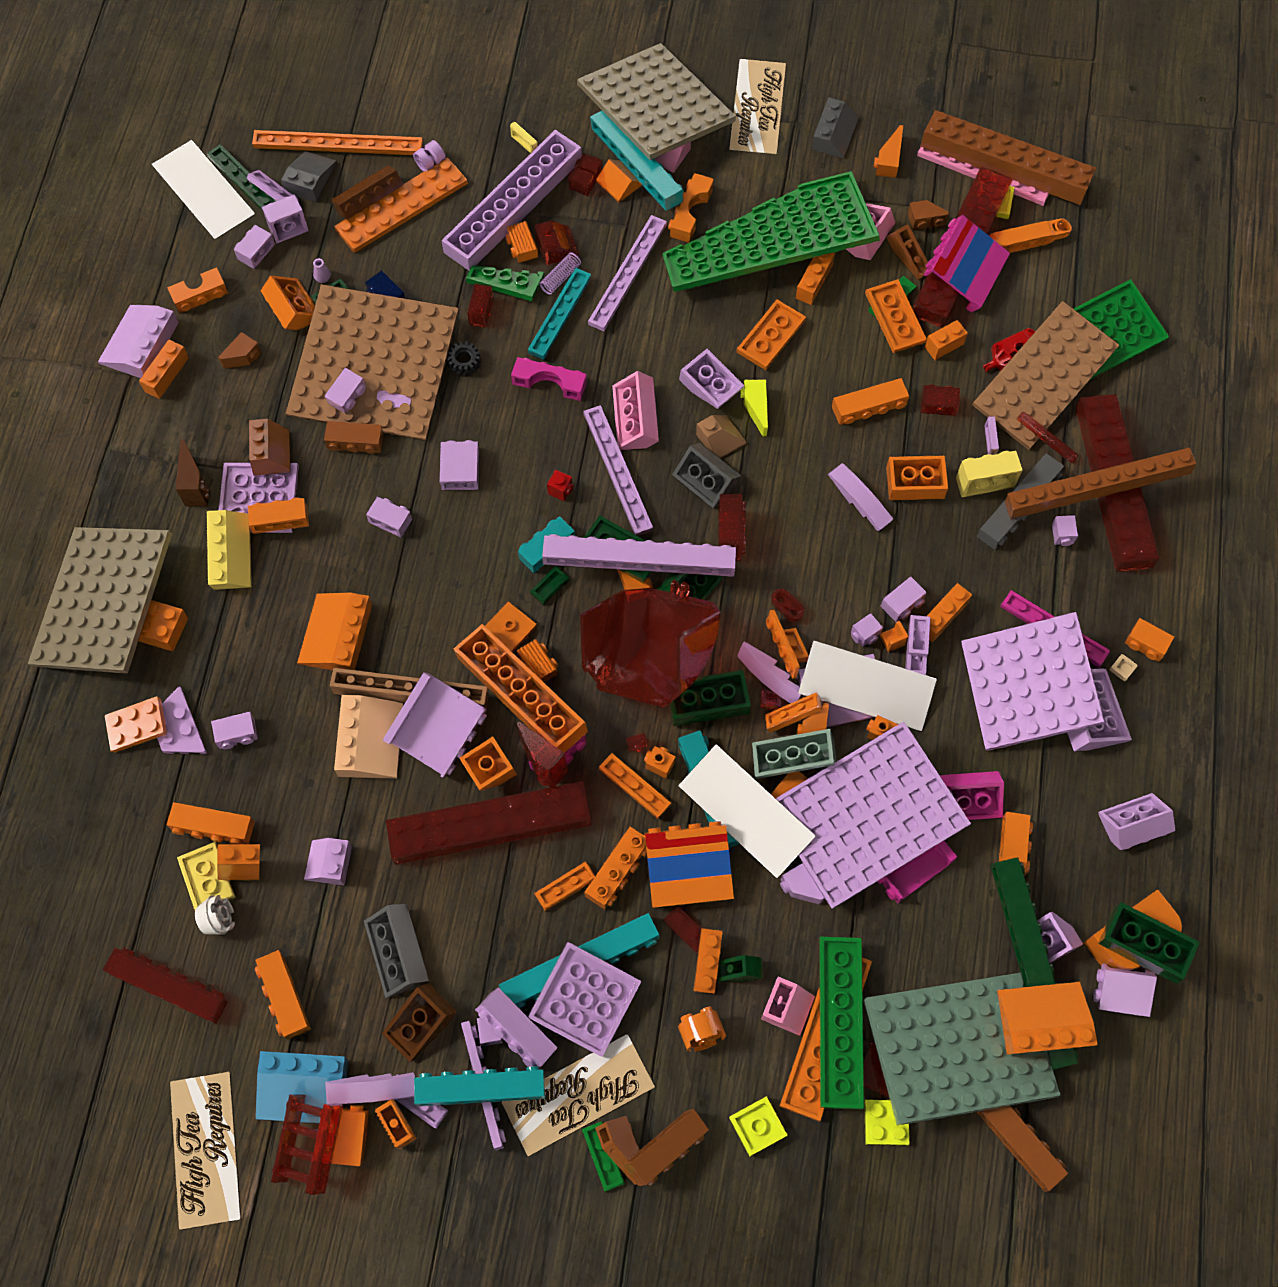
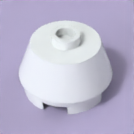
M220 895L209 896L195 910L197 926L204 934L224 935L229 930H232L235 922H231V913H234L233 907L227 898L222 899Z

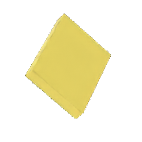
M216 842L177 857L195 910L211 895H220L222 899L227 898L228 900L236 898L230 880H218V845Z

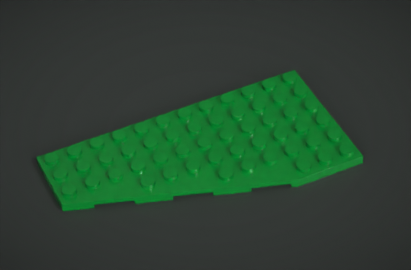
M852 171L802 183L798 185V189L778 199L772 198L752 208V212L732 222L726 221L706 231V235L684 246L680 244L662 254L673 292L870 244L880 241V235Z

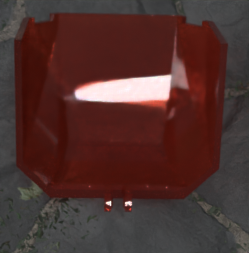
M676 580L671 582L670 592L652 588L622 590L580 614L582 669L585 673L589 672L597 683L595 686L599 691L666 707L695 682L707 665L715 647L720 624V611L715 603L688 597L689 584L683 582L680 587L679 582Z

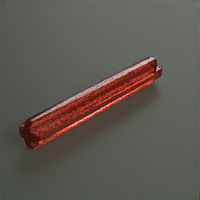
M1026 412L1019 414L1017 420L1070 463H1073L1078 458L1076 452Z

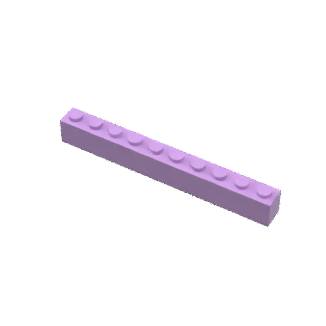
M551 534L544 536L542 557L543 564L734 576L736 548L729 545L719 547L710 544H674L669 541L655 543L652 540L640 542L633 539L624 541L615 538H579L574 535L560 537L559 535Z

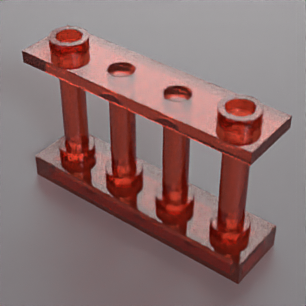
M289 1094L276 1160L272 1169L271 1182H288V1178L306 1183L305 1193L325 1194L343 1105L324 1104L323 1108L305 1104L306 1095ZM302 1112L321 1118L318 1130L300 1125ZM298 1134L316 1139L314 1152L295 1147ZM293 1156L311 1161L309 1174L290 1169Z

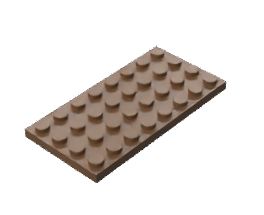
M1062 301L972 405L986 417H995L996 425L1029 450L1113 354L1119 344Z

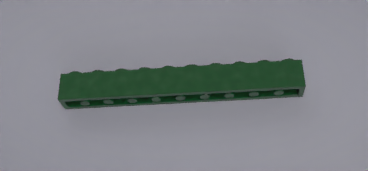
M1018 857L993 863L990 867L1025 987L1057 984L1053 979V965L1049 963L1047 958L1048 947L1042 941V927L1036 920V906L1034 902H1031L1029 896L1031 893L1030 885L1024 879L1025 868L1023 863L1019 861ZM1077 1048L1047 1051L1052 1069L1078 1063L1079 1055Z

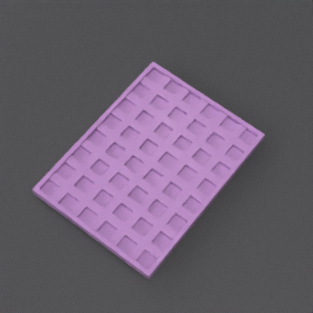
M905 722L900 723L837 761L835 765L827 767L776 798L781 805L815 835L813 840L798 856L831 909L971 824Z

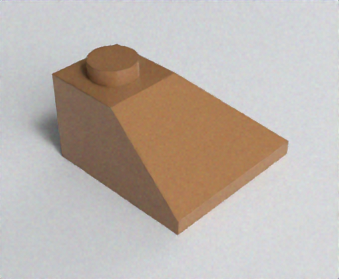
M711 415L697 423L696 435L704 446L720 459L747 444L726 415Z

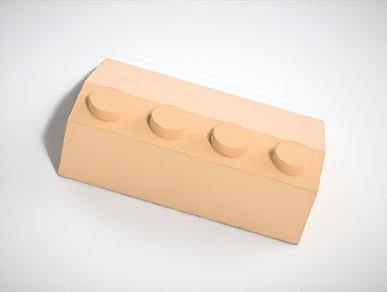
M342 695L334 767L338 777L397 778L400 748L394 744L386 743L383 741V738L402 709L403 703L362 695Z

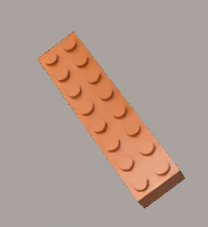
M483 624L454 648L458 660L559 758L588 732L585 721Z

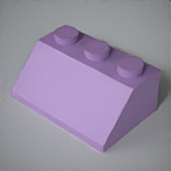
M1153 793L1098 812L1111 842L1120 850L1129 849L1134 845L1148 842L1151 839L1165 836L1175 831L1173 810Z

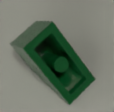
M742 955L720 960L718 963L717 983L747 982L763 978L761 957Z

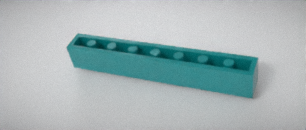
M603 111L590 117L592 130L665 211L683 202L684 191L682 186L674 181L672 175L664 170L661 163H658L655 158L649 160Z
M649 913L578 947L608 964L614 965L625 955L630 957L638 953V949L644 946L649 948L657 943L656 940L659 939V933ZM560 955L499 984L501 991L520 1010L526 1007V1003L532 1000L536 1002Z

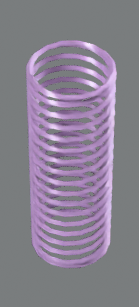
M569 253L540 282L544 292L552 294L572 274L574 268H578L581 265V261L580 264L578 261L576 263L570 257V254H572L580 261L577 255Z

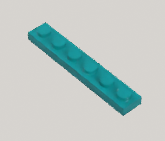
M578 268L574 269L529 346V354L543 360L545 359L591 280L590 273Z

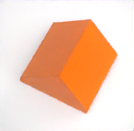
M609 159L596 179V182L618 202L642 186L620 160Z

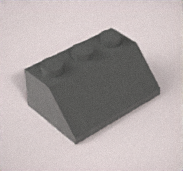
M828 97L813 137L812 150L840 158L845 157L859 117L844 101Z
M701 443L690 445L672 474L712 508H715L733 490L741 475Z

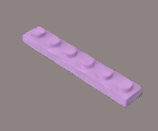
M470 1021L463 1022L461 1025L473 1071H475V1074L484 1073L487 1067H482L480 1060L484 1058L481 1045H476L475 1038H478L476 1026H471ZM484 1102L482 1105L493 1147L495 1150L504 1148L503 1142H506L503 1129L499 1130L497 1121H500L498 1109H493L492 1102Z

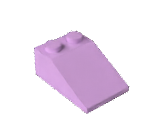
M708 349L698 355L680 372L679 380L692 393L717 409L744 388V385Z

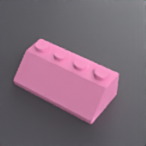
M636 371L613 385L617 445L620 450L643 449L659 441L653 377Z

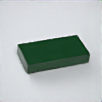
M555 566L530 590V594L542 605H545L570 579Z

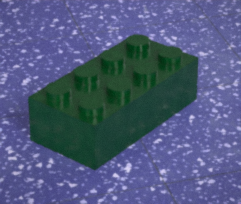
M743 670L667 682L666 684L673 727L750 714L751 704Z
M1120 902L1114 907L1098 944L1178 984L1184 980L1200 942Z

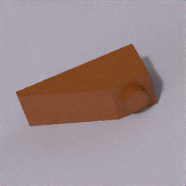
M907 224L890 233L886 238L894 253L918 280L924 276L928 261Z

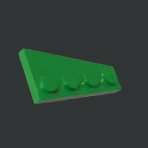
M472 266L466 277V283L533 301L540 282L544 278V272L538 271V274L529 273L527 270L512 272L511 269L505 268L500 271L494 267Z

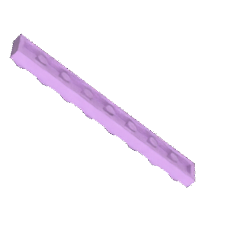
M653 215L650 216L588 320V325L605 331L666 228L667 221Z
M601 405L585 410L584 416L634 534L639 536L653 531V526Z

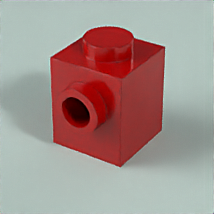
M556 469L547 483L548 495L562 501L566 500L574 488L572 477Z

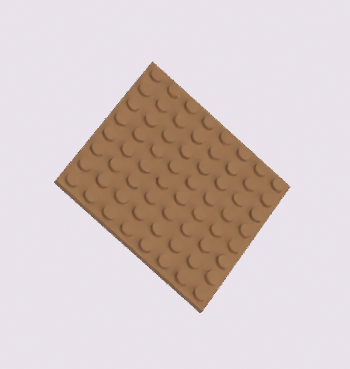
M321 285L286 415L326 423L327 421L378 424L382 425L384 433L426 440L459 309ZM344 368L362 377L366 383L364 393L355 398L354 407L348 410L346 414L328 404L324 397ZM378 391H387L391 395L395 393L411 398V404L402 403L399 408H394L390 400H385L381 404L377 399Z

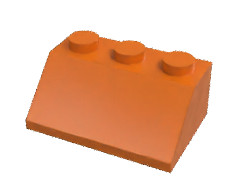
M271 275L261 289V292L274 314L278 317L281 325L288 330H300L310 325L315 304L298 278Z

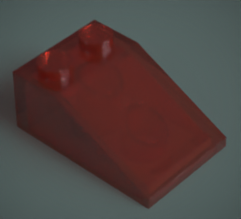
M519 721L517 728L520 741L534 769L537 780L543 786H549L551 789H554L568 773L565 754Z

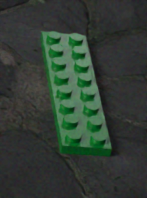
M820 937V1108L863 1110L862 939Z

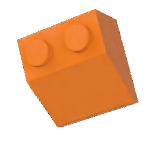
M491 737L460 757L461 762L480 791L500 786L517 775L494 737Z

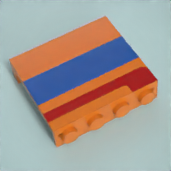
M721 821L709 822V826L701 827V823L689 824V828L681 829V825L669 826V830L661 831L660 828L648 829L649 832L644 833L652 907L734 899L727 829L725 824L721 825Z

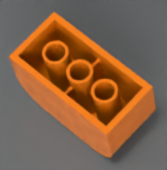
M1156 890L1132 907L1179 932L1182 930L1178 914L1159 890ZM1105 927L1083 943L1101 967L1102 963L1110 968L1134 971L1137 969L1140 972L1144 969V967L1098 944Z

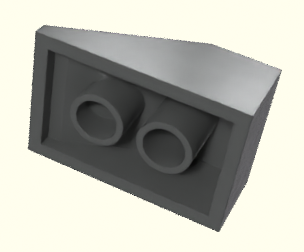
M305 151L288 166L281 179L284 189L297 197L317 202L337 161Z

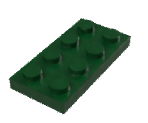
M601 515L598 516L584 536V538H615L624 541L633 539L645 542V540ZM619 569L643 584L652 572Z

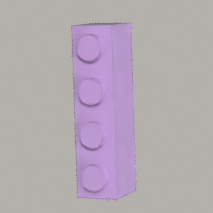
M499 987L492 991L475 1009L479 1013L480 1019L489 1023L494 1033L498 1037L503 1038L508 1043L509 1048L523 1058V1062L528 1067H541L557 1049Z

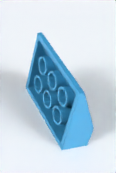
M260 1051L257 1072L256 1119L321 1124L322 1110L329 1106L326 1099L325 1082L347 1078L349 1060L343 1056Z

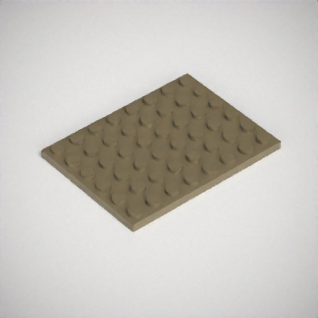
M661 43L577 79V85L649 160L736 121V116Z
M74 527L28 664L32 667L128 673L172 533L168 530Z

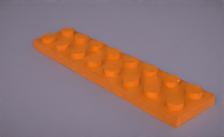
M447 157L439 164L434 165L430 170L424 171L364 210L335 225V230L351 250L356 253L467 185V179Z
M862 958V991L872 961ZM819 989L779 1106L820 1122L824 1108H820Z

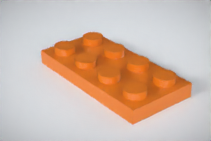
M898 279L866 289L867 299L893 353L926 342L927 339Z
M777 299L738 346L736 352L764 370H767L806 321V316Z

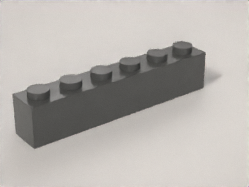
M1046 453L1013 492L1060 480L1063 476L1061 472L1064 465ZM1004 501L980 528L977 538L995 550L999 545L1003 546L1009 538L1007 535L1010 532L1013 534L1019 527V521L1021 519L1024 521L1029 515L1010 519Z

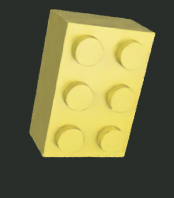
M1003 451L996 455L987 454L980 458H967L962 461L956 476L961 497L1014 488L1022 473L1017 452Z

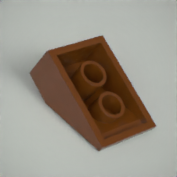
M180 440L176 491L185 506H207L208 499L211 498V490L207 487L206 480L203 479L185 441Z
M430 984L418 986L382 1032V1035L409 1062H412L448 1025L457 1011Z

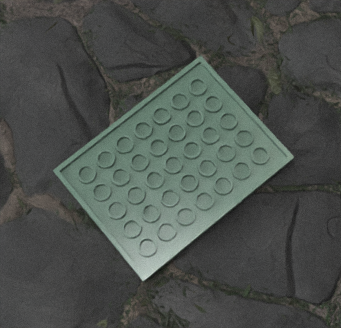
M1021 973L865 998L864 1002L897 1126L1060 1096L1047 1051L1007 1055L997 990L1025 987Z

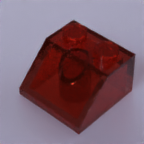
M554 221L534 225L536 240L546 265L562 261L569 253L579 256L569 226Z

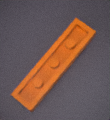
M613 753L599 766L601 772L657 819L671 806L670 801Z

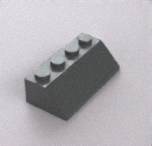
M407 904L387 905L364 920L385 998L414 990L429 981Z

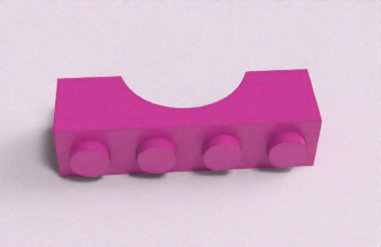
M517 357L511 374L513 385L530 388L539 381L549 380L561 387L565 398L581 401L587 385V376L581 371H572L562 366L556 367L545 362L532 361L529 358Z

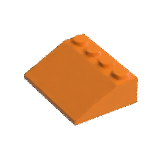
M355 593L317 594L297 663L327 670H333V668L355 670L372 608L370 597Z
M1080 982L997 990L1007 1055L1097 1045L1094 1022Z

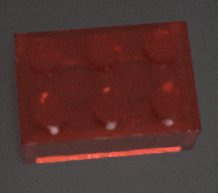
M720 494L718 546L729 545L735 547V561H741L742 555H745L746 501H742V494Z

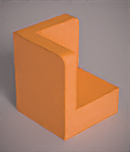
M900 621L896 622L894 628L880 634V638L888 653L905 646L909 637Z

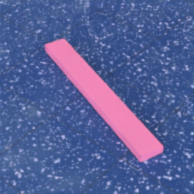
M923 147L918 151L917 156L979 181L1014 187L1013 194L1044 206L1049 195L1048 192L1023 185L1015 180L1012 181L1004 178V176L990 173L987 170L979 169L951 157H946L935 151L933 152Z

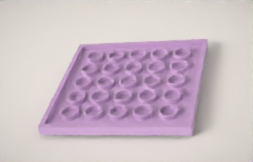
M1076 612L961 641L986 751L1105 724Z

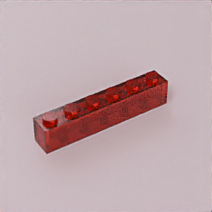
M125 947L122 950L114 948L103 971L209 1022L217 1024L228 1003L223 998V993L214 989L212 992L205 990L206 986L197 981L192 984L187 981L188 977L178 972L176 975L169 973V968L161 964L156 967L151 964L152 960L142 955L140 959L134 957V952Z

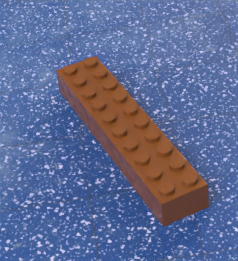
M935 110L924 131L920 145L924 149L935 151L946 157L968 163L979 169L1004 176V178L1012 181L1015 180L1023 185L1034 187L1037 190L1048 192L1051 195L1079 205L1083 201L1096 170V167Z

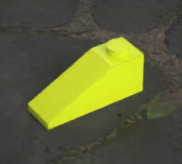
M744 380V388L740 390V398H744V406L762 436L767 437L766 380Z

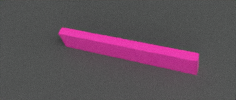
M1012 590L1000 606L1027 624L1054 618L1053 615ZM1082 634L1089 662L1100 668L1110 650Z

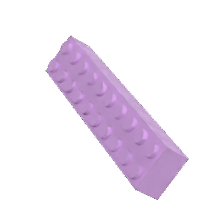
M554 130L442 240L444 253L470 271L472 266H476L505 237L508 226L517 225L582 161L581 147L557 130Z

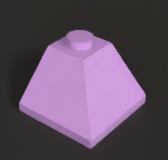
M1050 912L1037 920L1042 927V941L1048 947L1047 958L1049 963L1083 945L1074 928L1055 913Z

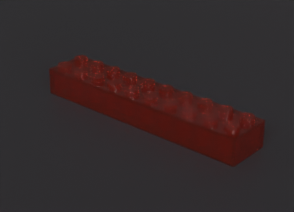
M981 166L956 219L964 215L989 235L1010 191L1013 178ZM934 272L930 273L913 305L916 318L941 328L945 327L960 293Z
M1117 394L1080 398L1076 406V413L1091 472L1134 462ZM1141 487L1098 497L1116 572L1153 568L1159 560V555Z
M583 781L386 820L391 859L395 865L591 826V817Z

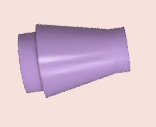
M315 259L313 262V277L316 281L325 283L329 280L331 272L322 259Z

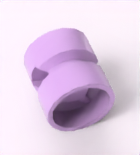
M434 140L426 144L425 149L420 148L413 153L415 162L423 172L430 170L434 167V164H439L446 159L444 151Z

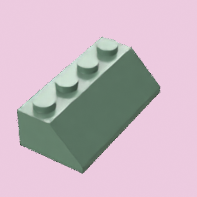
M830 729L752 743L756 779L835 765L836 762L835 741Z

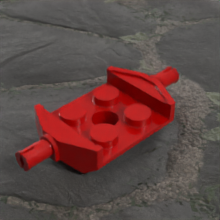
M1027 328L993 344L991 349L993 360L983 365L986 372L993 368L1002 370L1018 352L1016 347H1022L1036 331Z

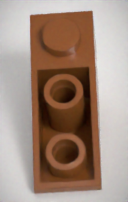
M627 1116L607 1121L596 1127L602 1149L634 1185H637L623 1165L639 1151Z

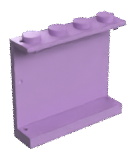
M424 672L383 738V741L388 744H394L441 774L442 778L446 777L447 774L450 776L456 767L454 762L457 758L460 759L466 751L464 746L467 741L471 742L477 733L474 731L478 724L482 725L487 715L485 712L487 709L431 674Z

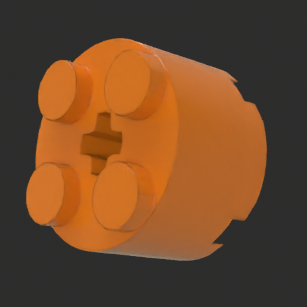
M711 1006L703 1008L700 1011L701 1013L695 1015L686 1014L680 1018L682 1022L678 1025V1029L687 1052H691V1048H694L695 1052L705 1050L716 1045L718 1038L725 1039L726 1033L718 1013Z

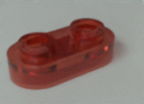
M775 590L771 598L772 605L789 621L797 622L801 620L804 614L803 605L787 590ZM781 598V599H783L784 601H783V602H779L777 599ZM795 611L797 615H792L791 612Z

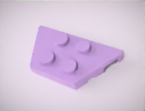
M178 687L162 703L167 734L157 737L161 750L164 754H174L176 752L180 754H207L181 687Z

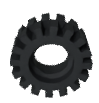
M466 341L465 344L459 342V346L456 343L454 348L451 347L450 352L448 351L449 367L454 374L457 372L458 376L461 373L463 377H466V373L471 376L472 371L476 373L477 369L480 368L481 359L478 348L474 347L473 343L469 346V342ZM462 355L471 357L469 362H458V358Z

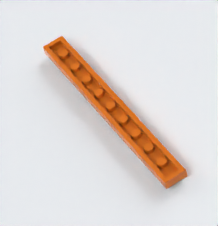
M254 130L252 145L253 148L413 155L414 152L423 147L422 137Z

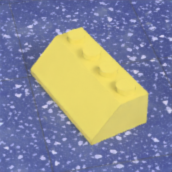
M229 510L207 511L208 585L214 590L252 587L248 514Z

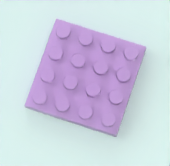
M224 463L219 510L248 514L249 505L295 498L298 464L290 463L291 472L253 476L250 463ZM293 528L263 533H293Z
M567 942L528 1018L603 1057L641 981Z

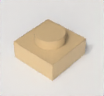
M1121 654L1109 670L1123 681H1126L1138 665Z

